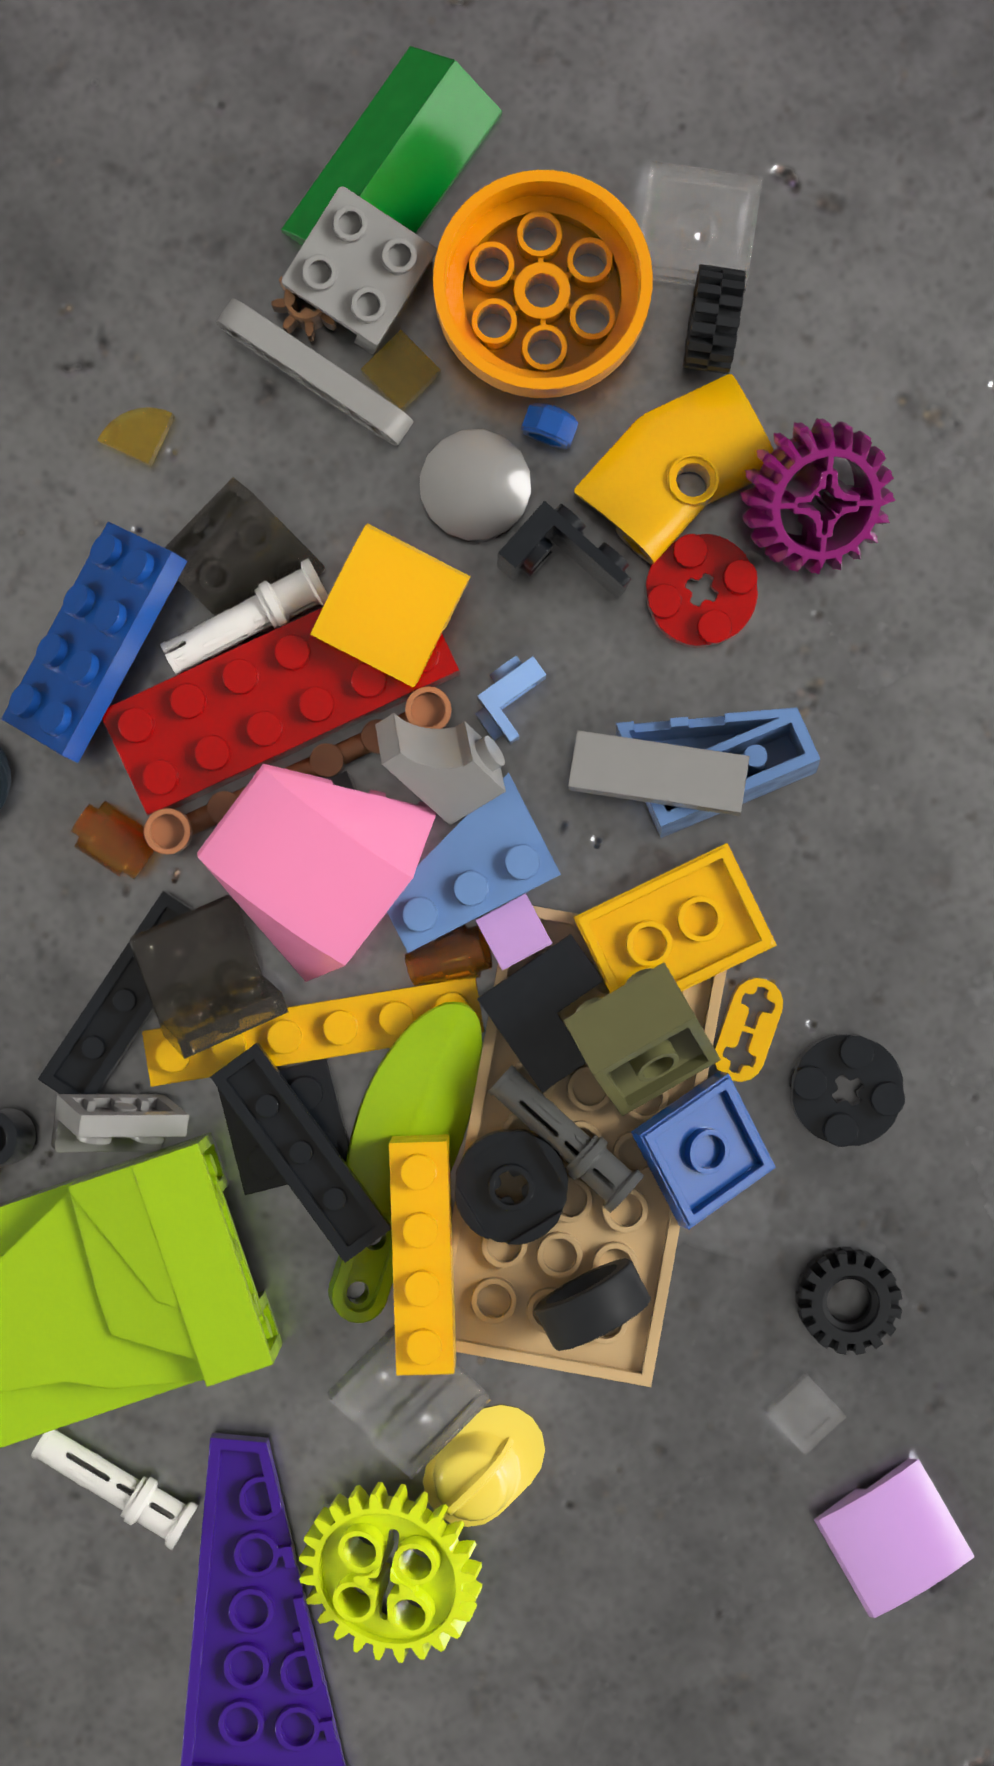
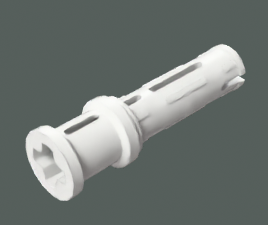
M309 558L301 562L299 570L272 584L266 580L259 583V587L254 589L256 595L246 599L244 602L223 611L179 636L160 643L176 675L181 674L271 626L277 629L289 623V619L318 604L324 606L328 594Z
M57 1430L44 1433L31 1454V1457L35 1460L42 1461L78 1485L123 1510L120 1516L125 1518L124 1522L132 1525L137 1522L164 1538L165 1547L173 1550L199 1506L192 1501L184 1504L157 1487L158 1481L152 1477L148 1479L144 1476L140 1481ZM67 1457L72 1458L73 1460L77 1461L78 1463L82 1464L83 1466L87 1467L88 1469L92 1470L93 1472L97 1473L98 1475L102 1476L108 1481L103 1480L102 1478L98 1477L97 1475L93 1474L92 1472L88 1471L87 1469L83 1468L82 1466L78 1465L77 1463L73 1462ZM118 1487L122 1488L123 1490L127 1491L128 1493H130V1494H132V1495H131V1496L128 1495L127 1493H125V1492H123L122 1490L118 1489Z

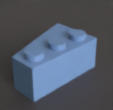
M797 707L725 713L724 716L695 719L678 717L670 718V721L634 724V721L616 723V734L620 737L750 756L743 803L816 773L820 763L819 754ZM645 802L660 838L720 814Z
M509 773L503 778L506 792L468 814L422 860L416 868L413 879L387 911L408 953L561 875Z

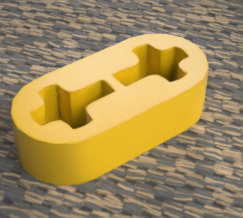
M752 977L744 979L736 985L731 994L713 1047L721 1059L714 1064L715 1068L718 1071L729 1073L732 1081L743 1082L751 1080L759 1074L764 1065L783 1009L782 994L775 984L764 978ZM758 987H763L765 989L764 998L772 1002L769 1012H758L753 1027L746 1026L745 1022L749 1014V1007L741 1003L742 997L745 993L754 994ZM742 1031L750 1033L746 1044V1051L753 1055V1061L750 1065L741 1064L737 1071L729 1070L731 1061L723 1056V1051L726 1046L735 1048L738 1045Z

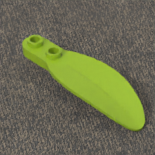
M445 1002L422 1014L406 1028L376 1069L357 1112L348 1146L346 1163L390 1224L389 1142L392 1136L449 1134L450 1173L463 1142L471 1114L482 1054V1033L477 1014L469 1005L462 1002ZM392 1229L385 1233L377 1244L366 1247L346 1263L338 1255L328 1287V1296L331 1305L343 1319L352 1323H365L373 1320L383 1311L393 1284ZM354 1282H363L365 1285L363 1294L356 1299L348 1298V1287Z

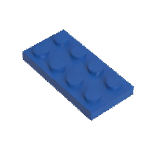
M107 522L101 535L93 543L90 555L74 585L67 591L63 605L47 635L40 641L36 655L20 685L13 691L9 705L1 719L60 755L79 763L183 571L187 560L162 546Z

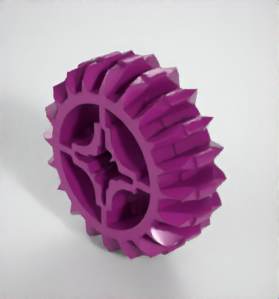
M816 418L811 431L802 422H794L793 438L790 440L782 433H774V443L777 448L772 453L764 449L757 450V457L764 463L761 469L745 470L746 478L755 484V487L740 492L741 500L751 507L742 516L744 523L750 528H754L751 532L753 542L760 548L765 547V554L773 562L779 563L783 560V564L789 570L797 572L804 565L810 573L819 575L825 562L832 569L841 570L842 557L846 553L853 559L861 560V550L858 545L864 540L868 543H878L876 534L871 530L875 524L890 523L888 515L880 510V508L895 501L893 493L884 487L894 477L891 470L884 465L881 466L886 460L883 451L876 446H871V438L864 432L855 431L853 433V428L842 421H837L832 427L825 419ZM834 457L848 460L853 472L854 485H846L841 480H838V471L833 468ZM798 470H800L799 473L794 478H792L795 475V473ZM825 489L826 491H824L823 495L820 497L819 491ZM815 496L817 502H815L814 504H810L809 502H812V499ZM780 509H789L794 514H798V522L803 525L802 535H795L785 531Z

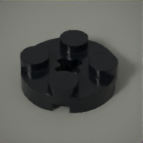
M832 1034L820 1038L802 1052L794 1067L792 1088L790 1087V1101L798 1120L814 1136L837 1147L860 1146L876 1140L891 1128L898 1113L905 1104L903 1076L896 1060L881 1044L860 1035ZM841 1075H844L850 1081L858 1078L861 1082V1087L856 1091L859 1098L853 1104H850L845 1099L839 1102L833 1099L832 1094L838 1090L835 1080Z
M501 1129L482 1136L466 1150L456 1170L455 1201L459 1213L465 1223L476 1234L488 1240L490 1238L496 1242L512 1245H522L535 1241L548 1233L556 1225L567 1201L568 1177L560 1155L547 1142L526 1129ZM509 1171L513 1177L522 1174L526 1178L527 1183L521 1187L524 1196L521 1200L514 1202L509 1195L500 1198L496 1194L495 1190L501 1185L499 1176L502 1173Z

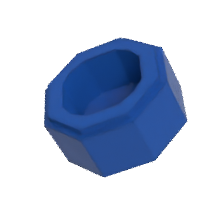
M534 403L528 407L521 430L523 434L536 441L552 447L567 449V447H571L578 428V421L573 415L558 406Z

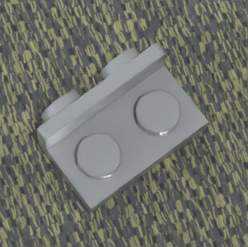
M57 1094L51 1146L57 1152L158 1151L161 1149L162 1143L165 1142V1137H186L189 1114L164 1094Z

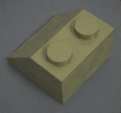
M665 963L655 968H646L636 972L627 980L624 986L604 997H595L584 1002L578 1007L575 1014L563 1020L593 1076L622 1116L721 1060Z

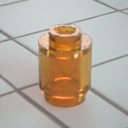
M106 800L99 808L89 804L71 830L72 833L79 837L74 848L119 877L124 873L135 880L154 853V850L146 842L144 836L145 826Z

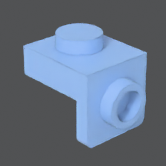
M515 656L489 675L495 684L477 696L483 708L476 712L475 715L494 741L503 735L511 745L520 737L502 710L545 680L546 673L534 656L523 664Z

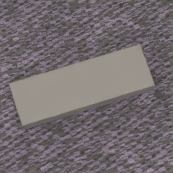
M577 730L568 788L570 791L741 816L750 756Z

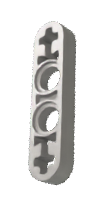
M232 298L217 319L216 324L231 337L389 443L398 446L414 423L405 412L244 303Z

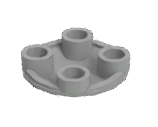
M485 429L461 430L442 439L427 455L420 474L421 501L430 519L445 533L466 541L489 542L498 535L508 531L524 514L531 494L530 470L521 451L504 436Z

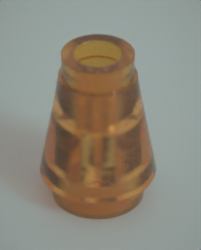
M464 924L415 949V951L406 953L405 963L412 983L417 986L423 983L429 984L480 978L481 971L492 968V957L489 945L479 926L467 928Z

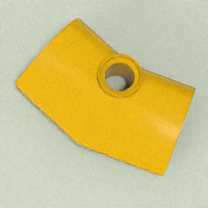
M727 374L639 417L575 487L574 493L617 527L616 532L619 537L645 561L654 564L694 518L710 503L752 484L746 478L745 470H760L764 463L757 457V450L764 449L772 453L774 449L739 383L732 374ZM695 472L705 481L706 492L695 497L687 496L678 488L676 479L682 473Z

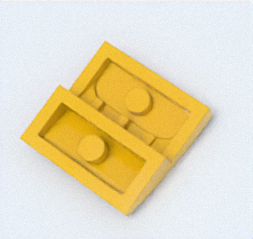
M367 523L350 552L310 635L414 688L425 669L441 633L447 627L471 576Z

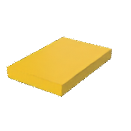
M728 843L716 847L573 917L609 993L624 986L627 980L636 972L646 968H655L662 963L666 964L682 992L777 946Z

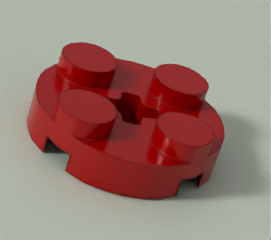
M686 534L673 542L657 561L651 565L645 581V596L648 610L657 628L672 641L693 648L718 645L737 635L752 617L758 599L757 571L748 560L746 554L728 539L713 534ZM702 576H706L712 580L711 589L717 593L714 602L705 599L700 606L694 605L690 602L692 592L685 588L689 579L699 581Z

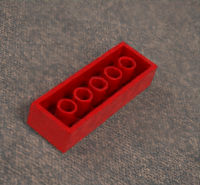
M320 608L108 707L102 720L147 816H150L160 809H176L259 770L262 764L270 765L407 701L409 696L421 687H437L460 676L459 668L443 634L441 633L418 683L413 688L310 635L322 610Z

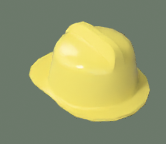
M506 1405L483 1408L468 1418L435 1451L426 1464L423 1486L424 1491L428 1493V1502L433 1510L446 1504L448 1509L443 1519L449 1523L463 1521L464 1527L484 1525L500 1515L532 1483L542 1468L545 1446L541 1430L531 1416L519 1408Z

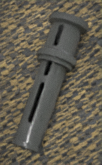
M511 1065L488 1093L494 1095L525 1123L532 1132L547 1142L568 1163L566 1169L569 1171L568 1175L573 1180L581 1178L605 1200L604 1208L611 1213L644 1177V1174L638 1169L631 1171L607 1149L608 1142L602 1136L599 1138L597 1135H594L590 1138L558 1109L552 1101L516 1070V1067Z

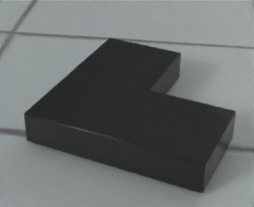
M571 934L477 998L542 1093L586 1063L571 1033L557 1013L603 982V979Z

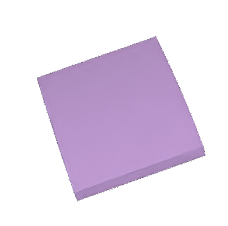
M907 1459L869 1488L853 1490L814 1519L871 1618H876L909 1601L975 1557L919 1459Z

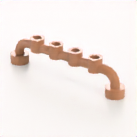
M427 686L415 690L406 702L405 712L397 716L416 726L443 729L451 718L452 709L450 701L443 691ZM375 719L369 721L363 727L361 733L335 745L330 743L320 744L313 749L309 757L284 769L317 777L322 776L324 778L340 774L345 764L369 753L380 754L375 724L382 720ZM245 787L234 792H217L209 799L208 804L187 814L170 808L157 810L150 815L145 823L144 836L146 842L154 851L161 854H177L183 851L190 844L193 835L219 824Z

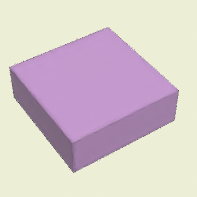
M526 893L475 920L502 970L553 944Z

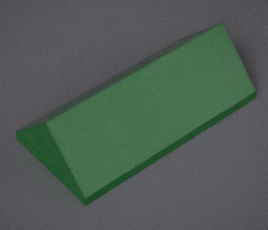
M410 46L284 224L281 231L303 246L338 188L346 187L415 234H418L502 115V110L456 60Z

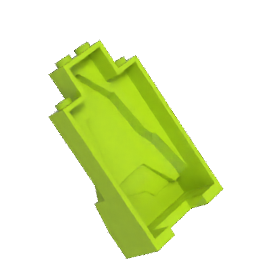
M211 1132L0 1203V1448L196 1381L204 1380L206 1387L274 1364L283 1342L266 1292L257 1293L223 1193L229 1184Z

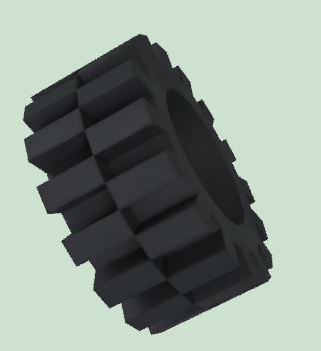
M704 264L699 265L687 329L688 333L683 360L684 368L729 374L741 319L740 314L745 290V271Z
M841 1247L840 1251L834 1252L832 1249H828L822 1252L824 1256L817 1261L813 1258L807 1264L809 1269L806 1274L801 1273L797 1281L800 1287L799 1292L795 1291V1302L798 1304L799 1310L797 1312L802 1323L820 1345L826 1349L828 1347L833 1348L836 1353L846 1355V1351H853L856 1355L866 1353L865 1348L871 1345L877 1349L883 1345L881 1339L886 1334L891 1337L896 1330V1327L893 1325L895 1318L901 1319L902 1309L899 1306V1300H902L900 1288L896 1285V1278L878 1258H875L865 1250L860 1249V1251H857L851 1247ZM846 1279H853L863 1283L868 1289L870 1297L866 1312L854 1321L836 1319L830 1314L827 1307V1297L831 1288L836 1283Z

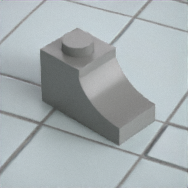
M393 713L375 724L382 765L449 825H452L506 792L501 771L505 760L500 748L491 737L484 736L482 738L465 721L452 728L431 729L413 725Z

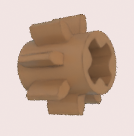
M283 277L279 278L280 285L285 292L284 298L273 300L271 303L274 312L289 313L282 326L284 331L290 334L298 327L305 330L311 342L314 341L315 330L320 329L324 325L333 331L337 328L334 319L318 309L314 312L306 307L300 312L296 301L299 297L283 287Z

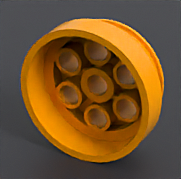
M530 170L510 174L493 181L473 194L458 209L447 225L439 242L433 269L435 307L439 324L449 346L458 359L481 380L504 392L523 397L554 398L574 394L595 385L610 375L622 364L637 343L644 328L653 289V272L649 249L640 227L628 209L614 195L595 182L575 174L556 170ZM542 228L553 235L555 242L548 249L538 251L531 249L523 238L530 230ZM593 254L602 260L605 269L597 276L587 277L580 274L575 269L573 263L581 255ZM495 258L502 261L508 270L501 279L487 281L477 274L476 268L483 260ZM545 284L555 290L558 298L548 307H537L528 301L526 297L527 291L534 285ZM596 310L606 318L607 326L599 333H586L579 328L576 318L583 311ZM498 314L507 319L510 328L503 336L490 338L479 330L478 325L485 316ZM548 340L558 347L560 355L552 363L540 364L530 357L528 353L530 346L536 341Z

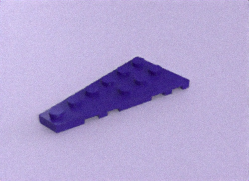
M212 1433L210 1437L181 1766H346L310 1611L306 1603L304 1586L299 1580L301 1573L269 1438L222 1433Z

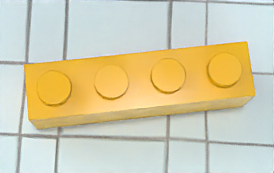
M449 1134L392 1136L389 1142L396 1376L454 1374L456 1366Z

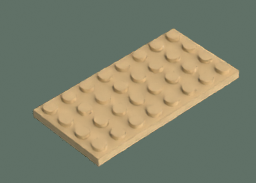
M533 906L553 944L504 970L501 969L498 963L494 986L569 934L573 936L601 976L573 919L578 914ZM727 970L682 991L712 1045L714 1044ZM604 981L559 1011L557 1014L563 1021L575 1014L578 1007L584 1002L595 997H604L610 994ZM489 1015L463 1156L476 1140L493 1131L501 1129H526L532 1132L494 1095L488 1093L511 1065L516 1067V1070L541 1092ZM587 1063L542 1093L590 1138L594 1135H597L599 1138L602 1136L608 1142L607 1149L631 1171L638 1169L644 1174V1177L618 1207L610 1213L604 1208L605 1200L581 1178L573 1180L568 1175L569 1171L566 1169L568 1163L561 1157L568 1177L567 1201L563 1207V1212L556 1225L548 1233L535 1241L522 1245L496 1242L476 1234L463 1220L455 1201L452 1213L456 1352L651 1387L680 1226L631 1131L705 1081L708 1077L709 1067L624 1116L620 1114L595 1079ZM507 1171L499 1176L501 1185L495 1191L500 1198L509 1195L516 1202L524 1197L521 1187L527 1183V1180L522 1174L513 1177ZM624 1258L631 1260L651 1297L648 1306L631 1320L604 1336L569 1350L557 1351L552 1346L534 1311L537 1304L557 1288L596 1267L614 1260Z

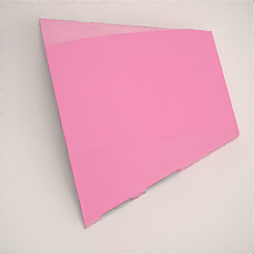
M262 764L199 849L197 856L297 973L307 982L344 967L413 879L437 813L422 801H419L418 805L387 798L384 792L371 789L366 793L333 785L330 779Z

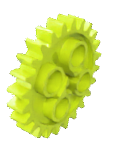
M378 1482L370 1497L361 1485H357L349 1498L340 1493L335 1497L329 1508H322L303 1540L307 1545L299 1556V1561L307 1565L299 1580L300 1583L314 1586L306 1598V1603L313 1605L323 1604L324 1609L317 1621L321 1624L334 1620L338 1624L333 1637L336 1640L343 1638L348 1633L354 1636V1652L358 1653L366 1643L373 1645L375 1660L382 1658L386 1648L393 1650L398 1663H403L410 1648H412L420 1660L426 1658L431 1645L440 1652L444 1651L450 1637L458 1639L461 1636L466 1623L470 1622L477 1607L475 1602L483 1584L476 1579L482 1568V1562L469 1559L476 1546V1542L474 1540L459 1541L458 1537L465 1525L464 1522L457 1521L447 1525L443 1518L447 1513L448 1506L443 1504L434 1511L426 1508L428 1493L425 1491L414 1502L408 1500L405 1484L400 1485L394 1496H388L383 1482ZM394 1529L399 1533V1541L391 1567L390 1563L386 1561L394 1548ZM359 1537L368 1539L374 1546L364 1543ZM413 1549L424 1552L428 1558L419 1556ZM390 1578L394 1586L387 1597L386 1615L382 1612V1602ZM354 1587L363 1590L367 1595L359 1593ZM408 1600L417 1602L422 1608L412 1605Z

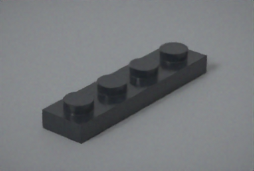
M162 891L38 1080L59 1094H98L212 921L167 891Z
M259 1043L254 1044L210 1077L344 1263L392 1229L387 1218Z

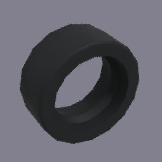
M624 1258L596 1267L565 1283L542 1299L534 1311L552 1346L557 1351H563L584 1345L622 1326L648 1306L651 1297L633 1262Z

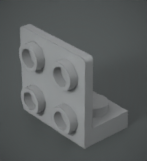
M339 187L284 274L282 285L357 334L354 343L374 355L431 264L438 248L346 187Z

